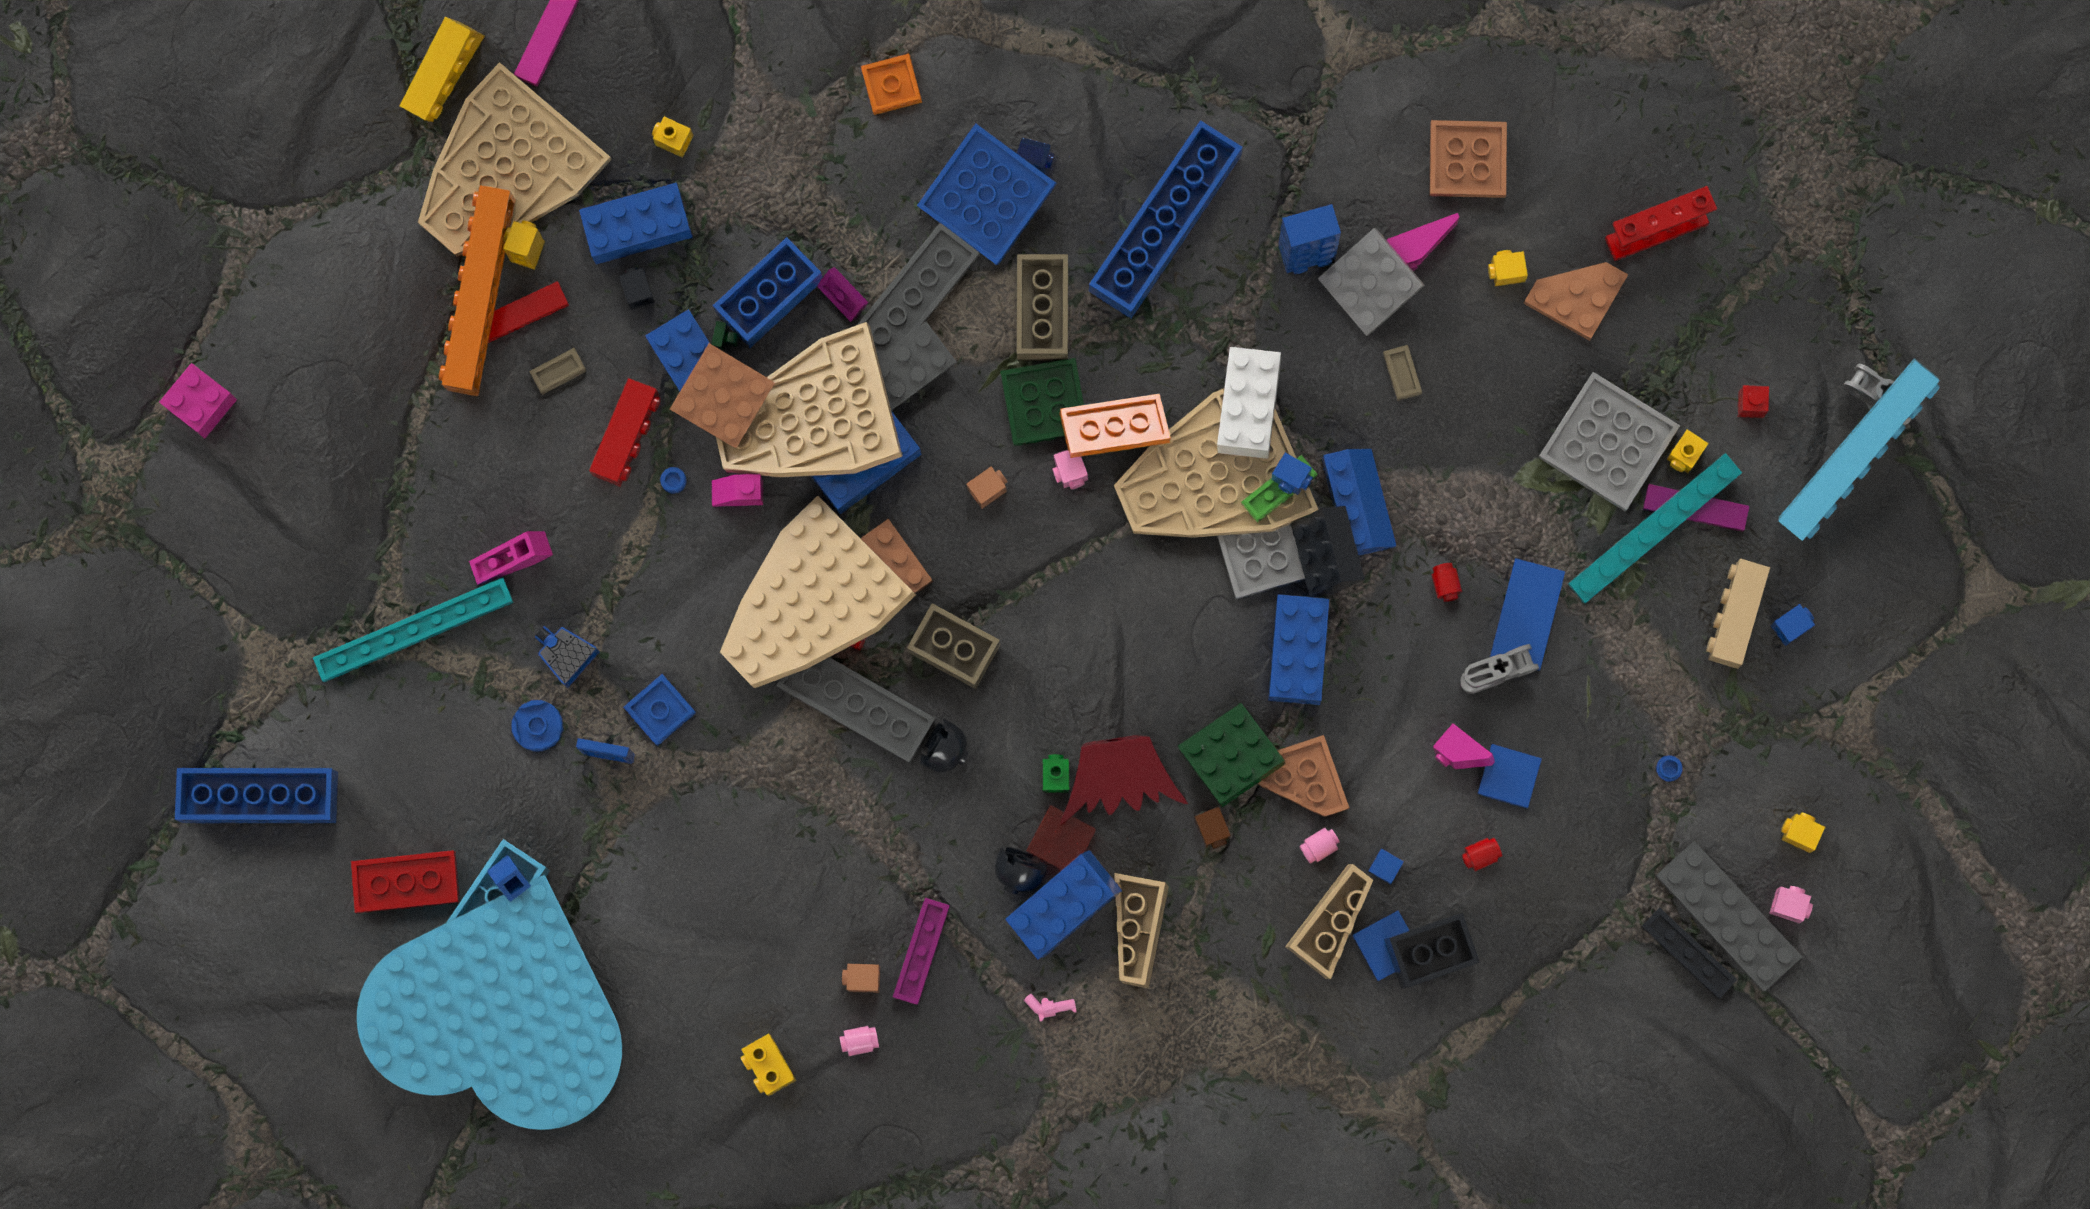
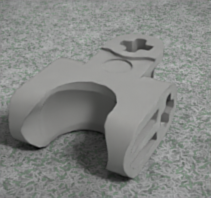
M1857 364L1855 367L1856 374L1851 381H1845L1843 387L1851 395L1866 402L1868 408L1871 409L1894 381L1883 379L1871 368L1863 364ZM1908 417L1903 425L1906 426L1911 421V418Z
M1523 645L1505 654L1495 655L1470 664L1461 676V688L1468 694H1475L1500 685L1509 679L1519 678L1538 670V664H1533L1529 650L1532 649L1531 645ZM1495 666H1496L1497 669H1502L1503 672L1501 673L1500 670H1495V669H1494Z

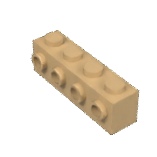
M1739 559L1736 565H1731L1727 579L1731 580L1729 589H1724L1720 603L1724 604L1722 613H1717L1713 625L1714 628H1717L1715 638L1710 637L1706 652L1710 653L1708 660L1736 669L1742 666L1770 567L1744 559Z

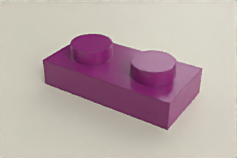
M835 267L829 269L817 285L850 322L857 319L868 304L866 299Z

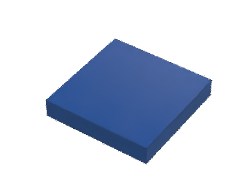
M663 674L623 707L656 746L660 745L696 714L694 709Z
M580 738L577 740L576 748L583 755L629 764L634 762L635 754L629 747Z
M1491 744L1489 752L1493 754L1495 762L1492 766H1485L1477 794L1527 809L1542 758Z
M1399 911L1352 935L1377 982L1395 972L1384 939L1409 931Z

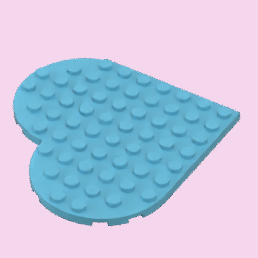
M545 874L530 881L531 887L511 902L505 895L489 901L399 946L387 954L374 967L360 993L357 1007V1028L365 1054L376 1070L386 1079L400 1088L423 1095H447L472 1087L482 1103L501 1119L516 1126L537 1130L560 1128L577 1122L594 1111L604 1101L617 1079L621 1066L622 1040L620 1029L614 1013Z

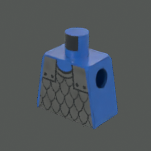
M544 626L535 636L544 645L538 653L539 656L566 688H569L600 652L594 645L563 627L553 634Z

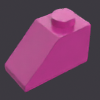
M760 474L732 475L712 480V506L763 505V479Z
M1454 724L1447 729L1433 746L1436 760L1445 767L1450 765L1454 769L1492 766L1495 762L1492 753Z

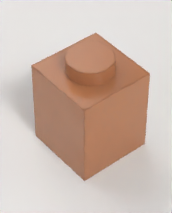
M989 467L966 484L968 491L981 509L1007 492L1005 486L1007 483L1006 478L1000 470L995 472L992 467Z
M848 964L847 970L842 972V985L847 986L848 992L879 993L880 965Z

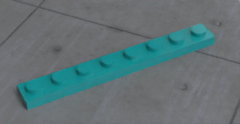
M1726 453L1723 454L1568 583L1569 587L1583 603L1589 601L1742 473Z
M501 578L315 656L313 660L321 680L326 682L512 604L514 601L505 579Z

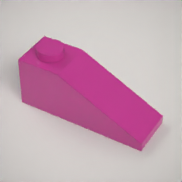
M1458 213L1391 237L1387 241L1414 271L1418 268L1417 265H1420L1457 225L1459 215Z
M527 531L469 562L477 585H481L532 566L552 556L553 553L545 531Z

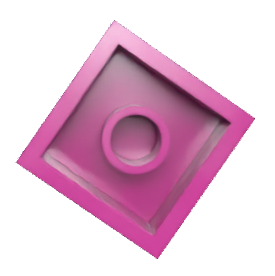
M191 363L159 403L205 439L237 399Z

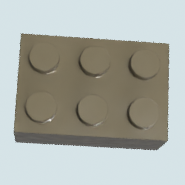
M932 603L909 643L907 650L908 653L976 689L1001 644L1000 640Z

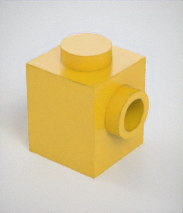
M663 117L661 123H656L652 136H654L653 140L656 146L683 158L693 138V133L690 128L667 117Z
M1511 250L1499 251L1496 253L1497 255L1493 256L1491 264H1488L1489 278L1494 279L1495 286L1522 283L1527 279L1528 274L1524 251L1512 253Z
M1687 429L1667 460L1671 462L1670 465L1675 470L1689 473L1709 443Z
M1806 813L1795 814L1791 819L1787 818L1781 829V832L1784 833L1782 840L1811 853L1815 851L1825 827L1816 823L1815 818Z

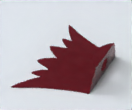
M1133 735L1092 741L1081 746L1074 786L1060 823L1062 824L1072 817L1085 802H1087V810L1090 813L1096 807L1100 798L1109 815L1115 812L1122 796L1133 809L1139 811L1142 805L1143 792L1157 803L1159 802L1158 791L1180 803L1188 805V802L1167 774L1149 736Z

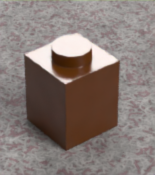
M1219 807L1195 816L1194 820L1206 848L1212 846L1214 850L1227 844L1226 840L1230 839L1231 835Z

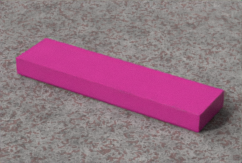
M579 0L549 1L514 73L518 79L538 87Z

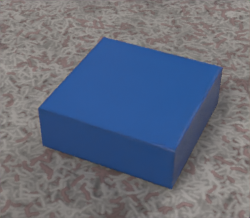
M1380 849L1368 872L1391 885L1404 861Z

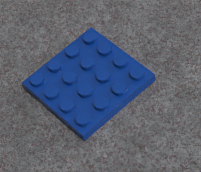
M975 123L917 206L993 263L999 265L1057 183Z

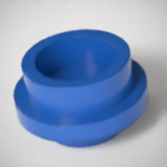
M1664 756L1658 761L1656 772L1664 781H1675L1682 774V764L1674 756Z

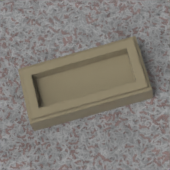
M1408 345L1384 351L1383 356L1397 401L1421 395V386Z
M572 348L529 372L543 395L583 374L587 370L575 348Z

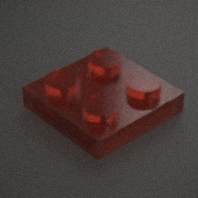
M1050 805L1026 852L1063 870L1080 854L1086 851L1096 829L1074 817H1070L1061 824L1064 812Z

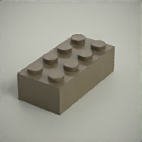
M1017 254V361L1068 359V254Z

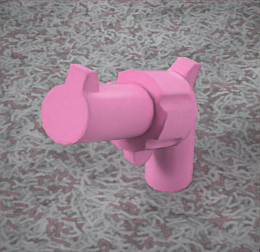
M1032 994L1024 999L1025 1003L1039 1015L1040 1022L1044 1018L1056 1016L1058 1012L1068 1010L1074 1013L1077 1012L1074 999L1053 1003V1000L1049 1001L1047 998H1043L1041 1001L1042 1005Z

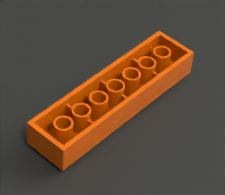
M480 185L479 191H475L473 195L472 206L475 207L474 217H469L467 228L471 233L469 241H465L463 247V256H466L465 265L460 266L458 281H461L460 291H455L453 306H456L455 316L451 315L448 330L452 331L450 341L446 340L444 346V355L447 356L446 364L441 366L439 372V380L451 392L474 396L479 395L488 339L505 258L503 248L506 242H504V235L507 228L511 227L516 201L510 190Z

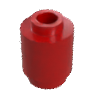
M1444 563L1433 567V574L1431 576L1437 598H1443L1444 602L1458 599V594L1462 593L1457 569L1453 568L1452 563Z
M1485 838L1464 848L1465 853L1462 854L1466 867L1468 869L1472 868L1474 871L1498 862V858L1503 856L1495 838Z

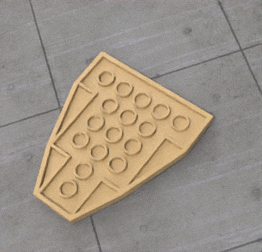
M499 62L465 99L433 169L418 223L457 257L463 254L464 243L469 241L471 232L467 230L470 216L474 217L475 207L472 206L474 192L479 191L480 185L511 191L516 199L511 222L512 227L513 221L521 223L522 220L532 223L578 197L612 159Z
M865 322L819 339L769 375L767 378L775 382L737 448L716 437L723 469L729 473L760 474L761 476L771 477L855 474L902 457L869 324Z
M1224 389L1212 393L1169 429L1170 443L1149 446L1114 485L1133 534L1191 538L1273 532L1319 510L1309 487L1306 491L1302 489L1299 495L1294 494L1258 523L1241 504V501L1272 478V473L1285 452L1296 458L1276 409L1274 411L1268 459L1218 453L1217 442Z
M817 496L780 532L740 602L720 653L752 687L757 688L808 669L878 632L916 594Z

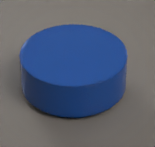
M670 467L662 473L660 482L666 492L677 494L685 488L687 479L681 469Z

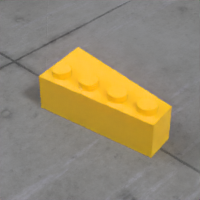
M445 17L400 107L430 122L437 119L442 112L444 102L453 91L455 84L485 35L459 21Z

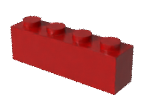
M628 378L589 469L592 476L620 487L623 481L626 482L631 473L629 465L632 458H637L641 449L640 439L642 435L648 433L651 421H649L652 411H657L661 401L656 388Z

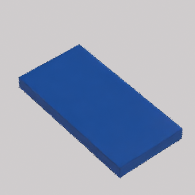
M1515 558L1490 657L1505 654L1515 648L1530 644L1532 648L1529 650L1533 664H1538V671H1540L1565 571Z

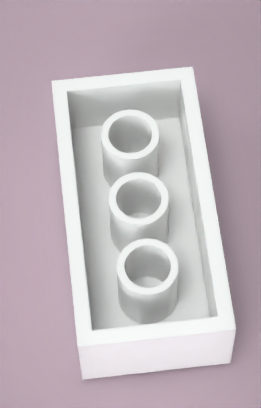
M1230 347L1217 442L1218 453L1269 458L1281 352Z

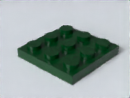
M1076 358L1000 371L1013 446L1065 438L1059 414L1060 409L1084 405Z
M1242 703L1178 745L1180 752L1221 807H1224L1286 764L1283 757Z

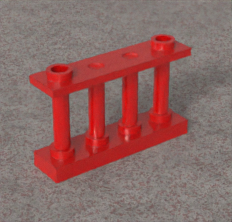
M1705 186L1613 222L1612 225L1615 233L1606 236L1605 240L1614 261L1707 226L1709 220L1706 214L1716 211L1717 207L1708 186Z

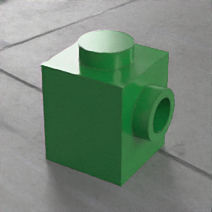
M1048 755V759H1043V793H1069V759H1064V755Z

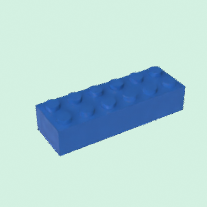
M177 768L175 820L181 823H336L338 772L332 768Z

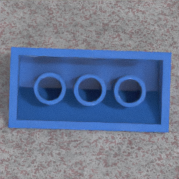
M1347 449L1323 455L1322 465L1333 507L1346 506L1358 556L1396 547L1372 449Z

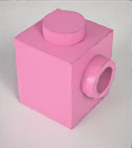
M1068 450L1054 455L1056 467L1052 468L1057 483L1062 482L1064 488L1070 487V489L1083 486L1085 484L1084 481L1088 480V474L1082 457L1070 458Z
M1790 886V889L1779 887L1776 889L1769 914L1801 923L1805 918L1809 919L1813 908V904L1809 903L1811 896L1806 895L1805 890L1799 887Z

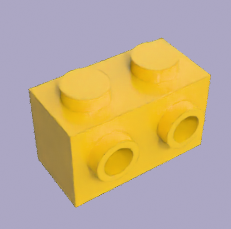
M522 220L521 223L513 221L512 227H508L505 232L504 242L506 243L503 249L511 262L535 270L545 241L535 224Z
M770 1034L741 1049L744 1055L740 1058L748 1071L753 1069L757 1077L753 1081L760 1093L765 1092L766 1095L770 1096L796 1081Z

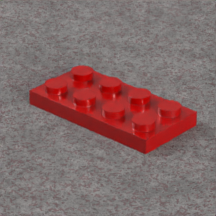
M454 850L351 861L354 909L357 914L460 903L456 851Z

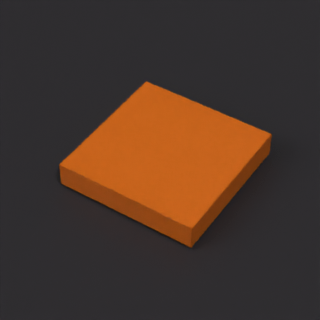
M909 54L861 66L874 115L922 103Z

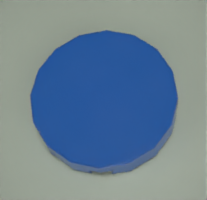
M531 700L521 705L512 719V733L515 740L522 747L533 752L552 748L560 740L563 732V719L560 712L552 704L543 700Z

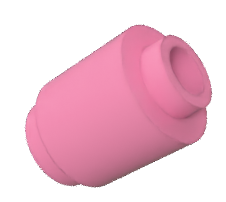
M1323 828L1305 839L1304 843L1300 845V849L1311 864L1314 861L1319 862L1337 851V844L1340 841L1332 829L1327 831L1326 828Z
M864 1026L845 1030L844 1036L840 1037L842 1052H848V1056L873 1052L874 1048H879L875 1027L869 1028Z

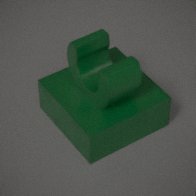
M716 321L711 345L723 352L725 345L737 347L738 333L728 332L727 323Z

